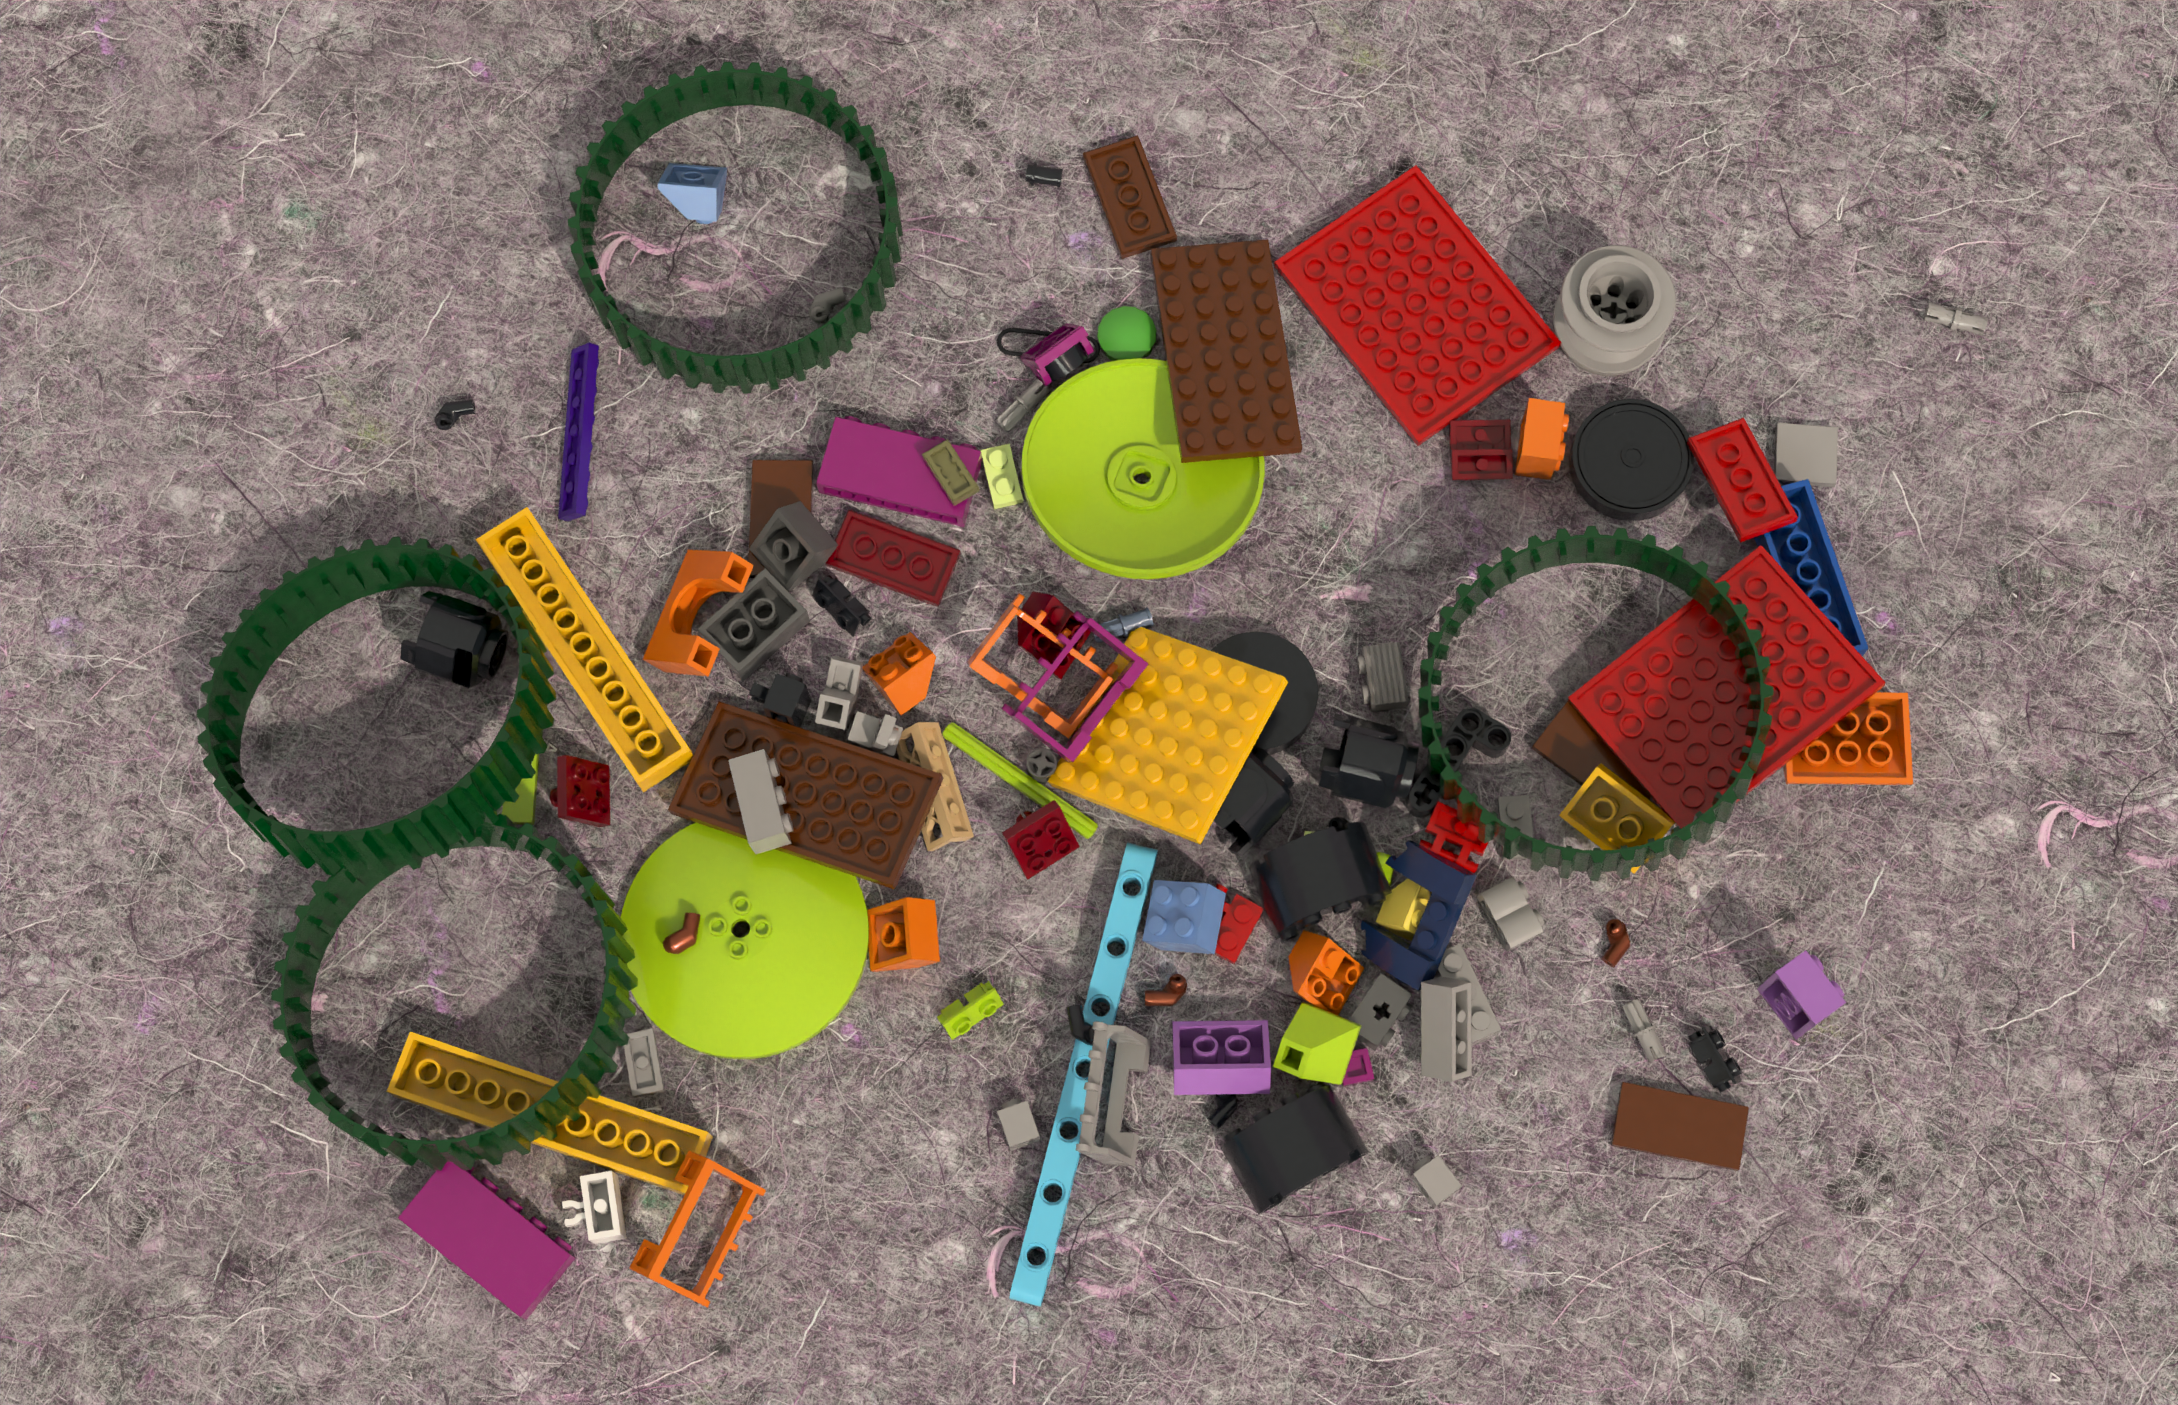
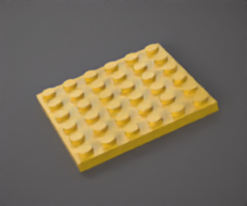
M1139 627L1130 632L1124 645L1148 663L1147 667L1134 684L1122 692L1089 735L1092 738L1074 762H1067L1061 757L1054 774L1050 776L1047 782L1052 787L1201 845L1288 681L1284 676ZM1118 654L1114 661L1118 668L1111 676L1113 678L1112 682L1079 724L1078 728L1128 665L1129 661L1120 654Z

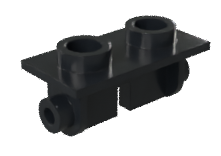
M829 575L824 580L819 578L812 596L820 607L826 609L835 618L837 624L854 637L859 625L864 626L871 620V617L868 615L870 611L856 597L848 602L845 601L851 592L837 577L832 578Z
M1705 1026L1702 1028L1705 1033L1703 1036L1699 1031L1688 1036L1691 1041L1689 1046L1699 1063L1711 1058L1713 1064L1703 1070L1713 1088H1718L1721 1093L1731 1087L1728 1081L1732 1080L1733 1084L1742 1082L1739 1077L1742 1071L1737 1061L1733 1057L1728 1058L1723 1047L1726 1046V1043L1717 1029L1712 1030L1711 1026Z

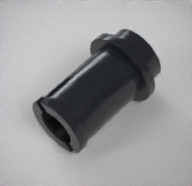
M1034 162L1033 165L1028 164L1025 182H1031V186H1034V183L1060 187L1063 169L1038 166L1037 162Z

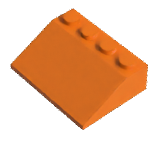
M1876 692L1783 766L1786 784L1912 785L1913 771L1908 693Z

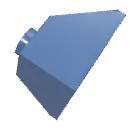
M669 163L658 182V190L687 219L696 220L700 224L717 222L722 212L727 168Z

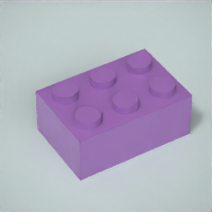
M1806 950L1773 973L1757 988L1795 1040L1846 1003L1842 998L1844 993L1840 986L1833 980L1829 981L1823 973L1824 967L1820 960L1813 954L1809 955Z
M1268 1020L1172 1021L1174 1095L1270 1094L1271 1059Z

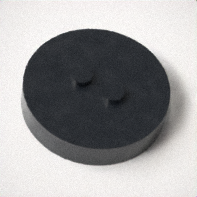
M1621 399L1607 403L1593 411L1582 422L1572 443L1569 468L1575 488L1592 508L1608 517L1624 521H1641L1656 517L1677 502L1692 475L1694 455L1687 444L1689 434L1679 419L1667 409L1653 402L1640 399Z
M1245 632L1231 636L1217 644L1211 650L1212 652L1284 676L1288 681L1252 750L1258 747L1272 755L1296 743L1310 726L1318 700L1316 675L1304 653L1288 640L1265 632Z

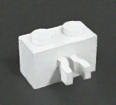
M613 1171L580 1176L583 1202L574 1200L562 1201V1206L564 1209L572 1207L577 1210L584 1209L585 1212L576 1214L573 1219H565V1226H576L583 1220H586L588 1240L594 1244L626 1239L618 1175Z

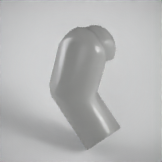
M842 288L833 289L814 297L809 308V317L812 321L817 323L823 322L827 318L832 305L846 301Z

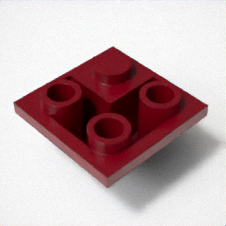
M1033 591L1022 608L1024 612L1033 618L1036 617L1040 610L1045 611L1047 615L1041 624L1057 636L1065 628H1068L1072 631L1068 637L1070 639L1081 625L1073 617L1075 613L1054 595ZM1017 615L1018 646L1036 661L1042 657L1051 664L1062 647ZM1087 629L1073 646L1076 650L1080 651L1091 631ZM1068 653L1052 674L1057 679L1062 680L1075 657Z

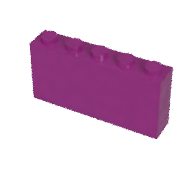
M845 416L844 418L835 417L816 482L819 493L960 527L965 526L973 497L972 495L953 506L922 458L924 452L946 439L941 437H931V439L920 437L918 433L911 430H902V432L890 430L889 426L881 423L869 425L862 423L861 420L852 416ZM962 443L960 446L951 444L977 483L982 465L981 451L975 446Z
M446 1162L441 1171L436 1170L398 1219L519 1317L527 1320L576 1257L569 1253L572 1246L558 1235L554 1240L545 1233L548 1227L536 1217L532 1216L528 1220L520 1213L523 1207L508 1196L506 1200H503L498 1196L496 1192L499 1188L486 1177H483L481 1181L471 1174L475 1168L472 1167V1170H462L453 1162Z

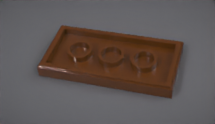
M1138 135L1083 153V159L1121 259L1177 241V235Z
M753 460L749 548L778 508L801 501L812 514L813 460ZM749 550L748 562L754 565L749 578H755L765 567Z
M1569 701L1566 702L1531 748L1581 786L1595 768L1602 763L1649 800L1651 798Z
M1622 1082L1611 1146L1738 1171L1740 1170L1749 1107Z

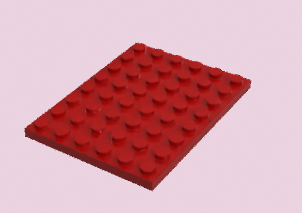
M1417 165L1274 262L1276 270L1417 446L1448 426L1451 420L1458 419L1557 350L1561 344L1557 336Z
M1762 545L1715 581V583L1726 581L1731 586L1728 597L1734 605H1746L1749 610L1745 620L1748 629H1758L1762 635L1758 655L1768 657L1770 660V668L1765 684L1773 686L1774 691L1767 711L1772 716V722L1764 742L1766 745L1764 753L1746 795L1879 691L1886 683ZM1694 598L1568 697L1571 705L1658 806L1675 822L1676 827L1678 826L1680 829L1692 823L1698 811L1705 813L1713 806L1712 801L1717 792L1723 795L1731 786L1727 783L1732 770L1739 773L1745 762L1738 759L1743 746L1750 748L1752 736L1745 735L1749 720L1753 721V709H1747V702L1751 691L1749 683L1744 684L1745 668L1741 659L1736 658V647L1728 635H1724L1723 627Z

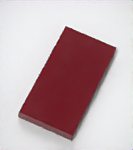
M848 509L835 539L838 547L826 561V566L939 607L961 551Z

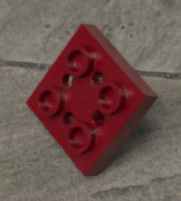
M569 755L557 757V788L551 790L550 801L554 807H558V818L597 827L610 826L609 765Z
M1055 800L1034 813L1030 811L1023 812L1026 818H1023L1020 814L1016 819V824L1002 832L1020 870L1027 880L1080 847L1060 806Z

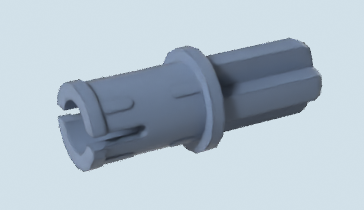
M1147 607L1125 616L1118 614V618L1100 623L1099 625L1114 637L1122 635L1128 637V633L1135 629L1154 626ZM1093 633L1097 643L1104 642Z

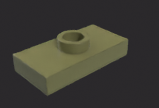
M948 439L922 454V458L953 506L980 491L977 483Z

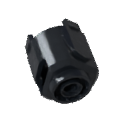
M428 591L421 595L420 602L431 605V608L424 619L417 643L408 640L402 641L400 659L415 665V669L467 688L480 684L483 679L492 680L503 661L509 638L508 631L502 629L499 616L486 611L485 608L448 595H442L441 593Z
M1335 714L1333 726L1344 728L1345 731L1339 750L1323 749L1319 771L1322 774L1318 786L1330 789L1333 796L1385 809L1393 805L1396 797L1406 799L1413 781L1419 747L1409 745L1404 732L1398 731L1392 726L1350 715Z
M1255 747L1250 752L1213 820L1222 830H1227L1236 838L1228 850L1240 857L1251 849L1252 846L1254 847L1293 804L1290 788L1294 785L1291 776L1271 755L1258 747Z

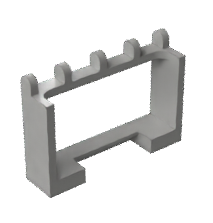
M1093 1022L1092 1029L1095 1030L1093 1047L1092 1050H1089L1088 1055L1091 1058L1088 1082H1085L1084 1085L1086 1098L1084 1113L1080 1115L1082 1127L1080 1142L1076 1144V1151L1104 1164L1135 1167L1139 1135L1121 1132L1129 1071L1147 1072L1151 1041L1127 1026ZM1110 1038L1117 1042L1103 1147H1098L1095 1143V1132L1107 1044Z

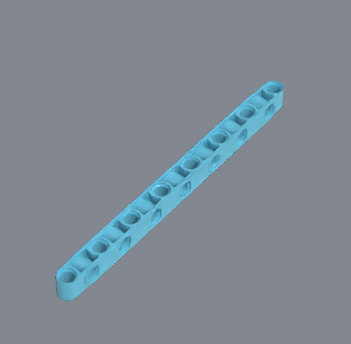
M1127 842L1083 1009L1084 1020L1093 1025V1022L1114 1025L1157 858V849ZM1128 883H1136L1141 890L1137 895L1129 896L1123 891V888ZM1119 942L1125 946V951L1121 955L1114 956L1107 950L1109 945ZM1096 1003H1106L1110 1008L1109 1012L1105 1016L1095 1015L1092 1012V1008ZM1078 1039L1075 1040L1009 1299L1041 1307L1081 1155L1080 1152L1076 1151V1144L1080 1142L1082 1127L1080 1115L1084 1113L1086 1098L1084 1085L1085 1082H1088V1077H1080L1076 1073V1069L1082 1063L1090 1064L1091 1058L1088 1055L1089 1050H1092L1093 1046L1086 1045ZM1072 1124L1078 1129L1077 1136L1071 1140L1064 1139L1060 1135V1130L1064 1125ZM1050 1186H1057L1062 1190V1196L1056 1202H1049L1044 1198V1192ZM1036 1248L1043 1250L1046 1253L1045 1261L1040 1265L1030 1264L1028 1254L1031 1250Z

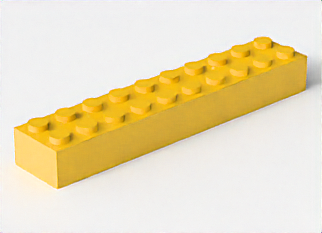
M528 507L475 539L504 584L510 588L536 628V632L643 793L690 763L693 757L690 748Z
M410 1032L386 1092L405 1101L490 1129L514 1118L532 1106L559 1081ZM599 1095L597 1099L587 1097L578 1106L581 1117L576 1122L566 1118L556 1126L557 1137L550 1141L546 1137L541 1136L531 1143L685 1195L688 1186L674 1179L689 1150L706 1157L713 1136L707 1131Z

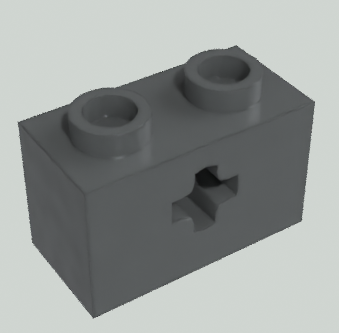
M1380 973L1349 1019L1362 1025L1357 1039L1374 1051H1376L1380 1044L1386 1047L1396 1032L1391 1027L1397 1018L1403 1021L1413 1005L1408 1003L1413 994ZM1383 1007L1387 1010L1385 1013L1386 1018L1382 1017L1380 1020L1374 1018L1376 1011Z

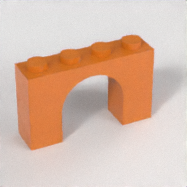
M688 549L642 660L663 672L709 677L720 648L698 635H691L694 618L702 604L712 595L718 592L743 593L754 565L729 551Z

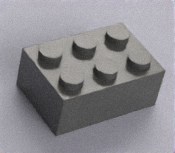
M765 568L745 586L743 593H737L700 626L697 631L701 638L720 648L717 656L743 682L810 622L807 610Z

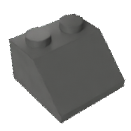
M799 501L778 508L752 543L749 550L769 573L790 592L821 568L838 547V544L803 503Z

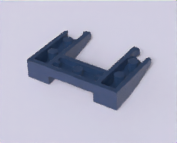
M1410 840L1406 842L1407 850L1398 858L1395 855L1390 856L1385 864L1432 892L1413 940L1409 944L1373 923L1362 920L1361 930H1365L1366 950H1361L1363 956L1378 967L1419 991L1421 990V982L1434 979L1477 874Z

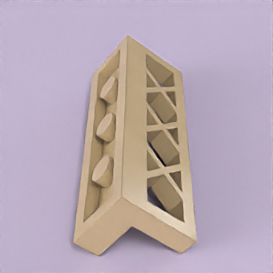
M917 722L903 730L896 748L899 759L941 773L944 778L921 829L927 851H935L950 842L971 839L974 835L939 722ZM911 736L915 744L912 754L908 752L905 739ZM935 822L940 825L943 835L935 840L933 833Z

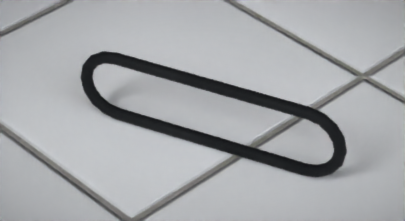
M1007 328L998 335L997 346L1006 355L1021 357L1020 355L1024 352L1008 351L1003 348L1001 340L1006 333L1017 332L1048 336L1052 332ZM1087 336V339L1095 345L1096 351L1092 357L1086 359L1083 363L1094 361L1100 352L1097 340L1090 336Z

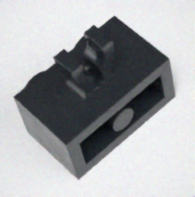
M786 673V676L776 674L770 689L753 683L749 692L752 700L764 704L763 709L767 717L796 727H801L811 703L807 686L803 683L804 680L790 673Z

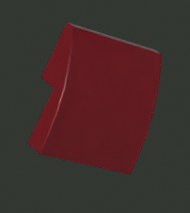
M1511 419L1450 421L1449 442L1452 480L1513 479Z

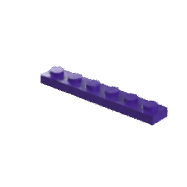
M586 343L571 350L558 519L567 522L586 516L588 507L589 466L593 447L591 442L592 427L595 420L594 401L597 393L596 375L599 366V346L592 343Z

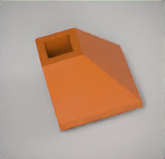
M909 632L898 637L893 642V645L882 653L872 656L868 663L862 667V670L889 705L902 716L926 698L936 656L917 637Z
M1303 930L1288 956L1294 992L1309 1004L1335 1015H1339L1365 969L1328 937Z

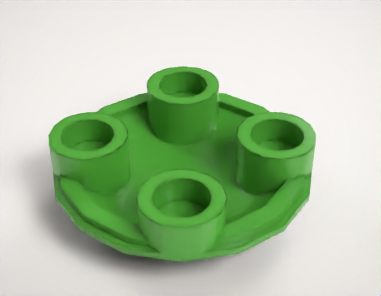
M1122 306L1112 309L1102 318L1098 326L1097 338L1106 357L1112 361L1143 358L1149 356L1152 352V347L1156 342V328L1153 320L1145 311L1136 307Z

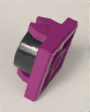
M1064 323L1020 355V359L1025 366L1030 367L1037 379L1047 386L1052 381L1060 379L1075 370L1086 360L1087 355L1094 352V349L1087 339L1088 333L1083 326Z

